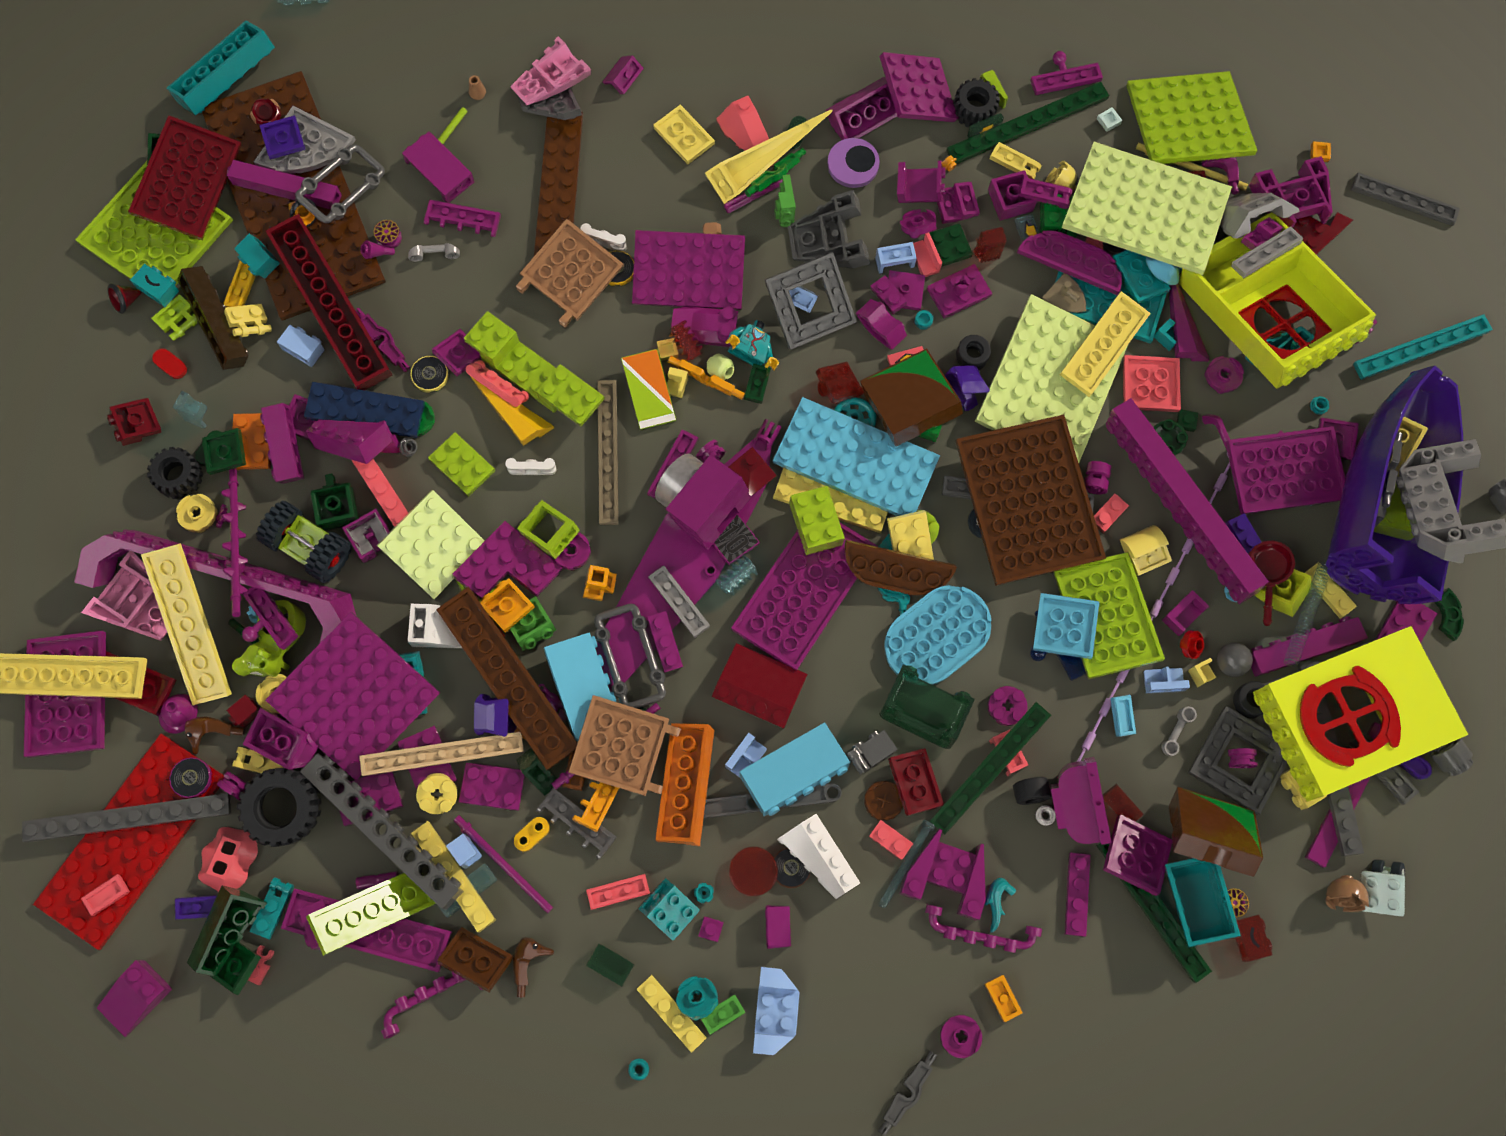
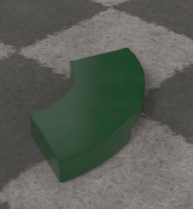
M1447 588L1442 594L1441 601L1434 603L1439 607L1442 615L1441 624L1438 629L1452 641H1455L1462 632L1464 619L1459 599L1450 588Z

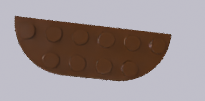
M850 540L845 541V559L850 570L860 581L874 587L910 595H926L942 585L945 586L953 577L957 568L956 565Z

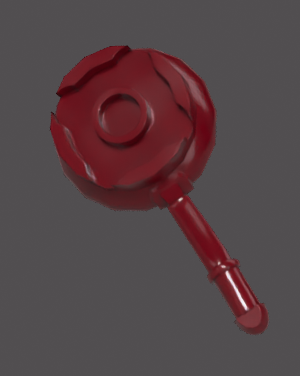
M1277 541L1261 542L1254 546L1248 554L1269 581L1265 585L1267 587L1263 606V624L1265 626H1270L1272 623V587L1288 580L1293 574L1295 567L1294 555L1289 547Z

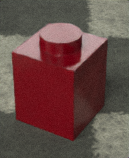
M245 694L226 711L230 714L229 720L235 726L240 725L245 728L255 720L260 708L252 698Z

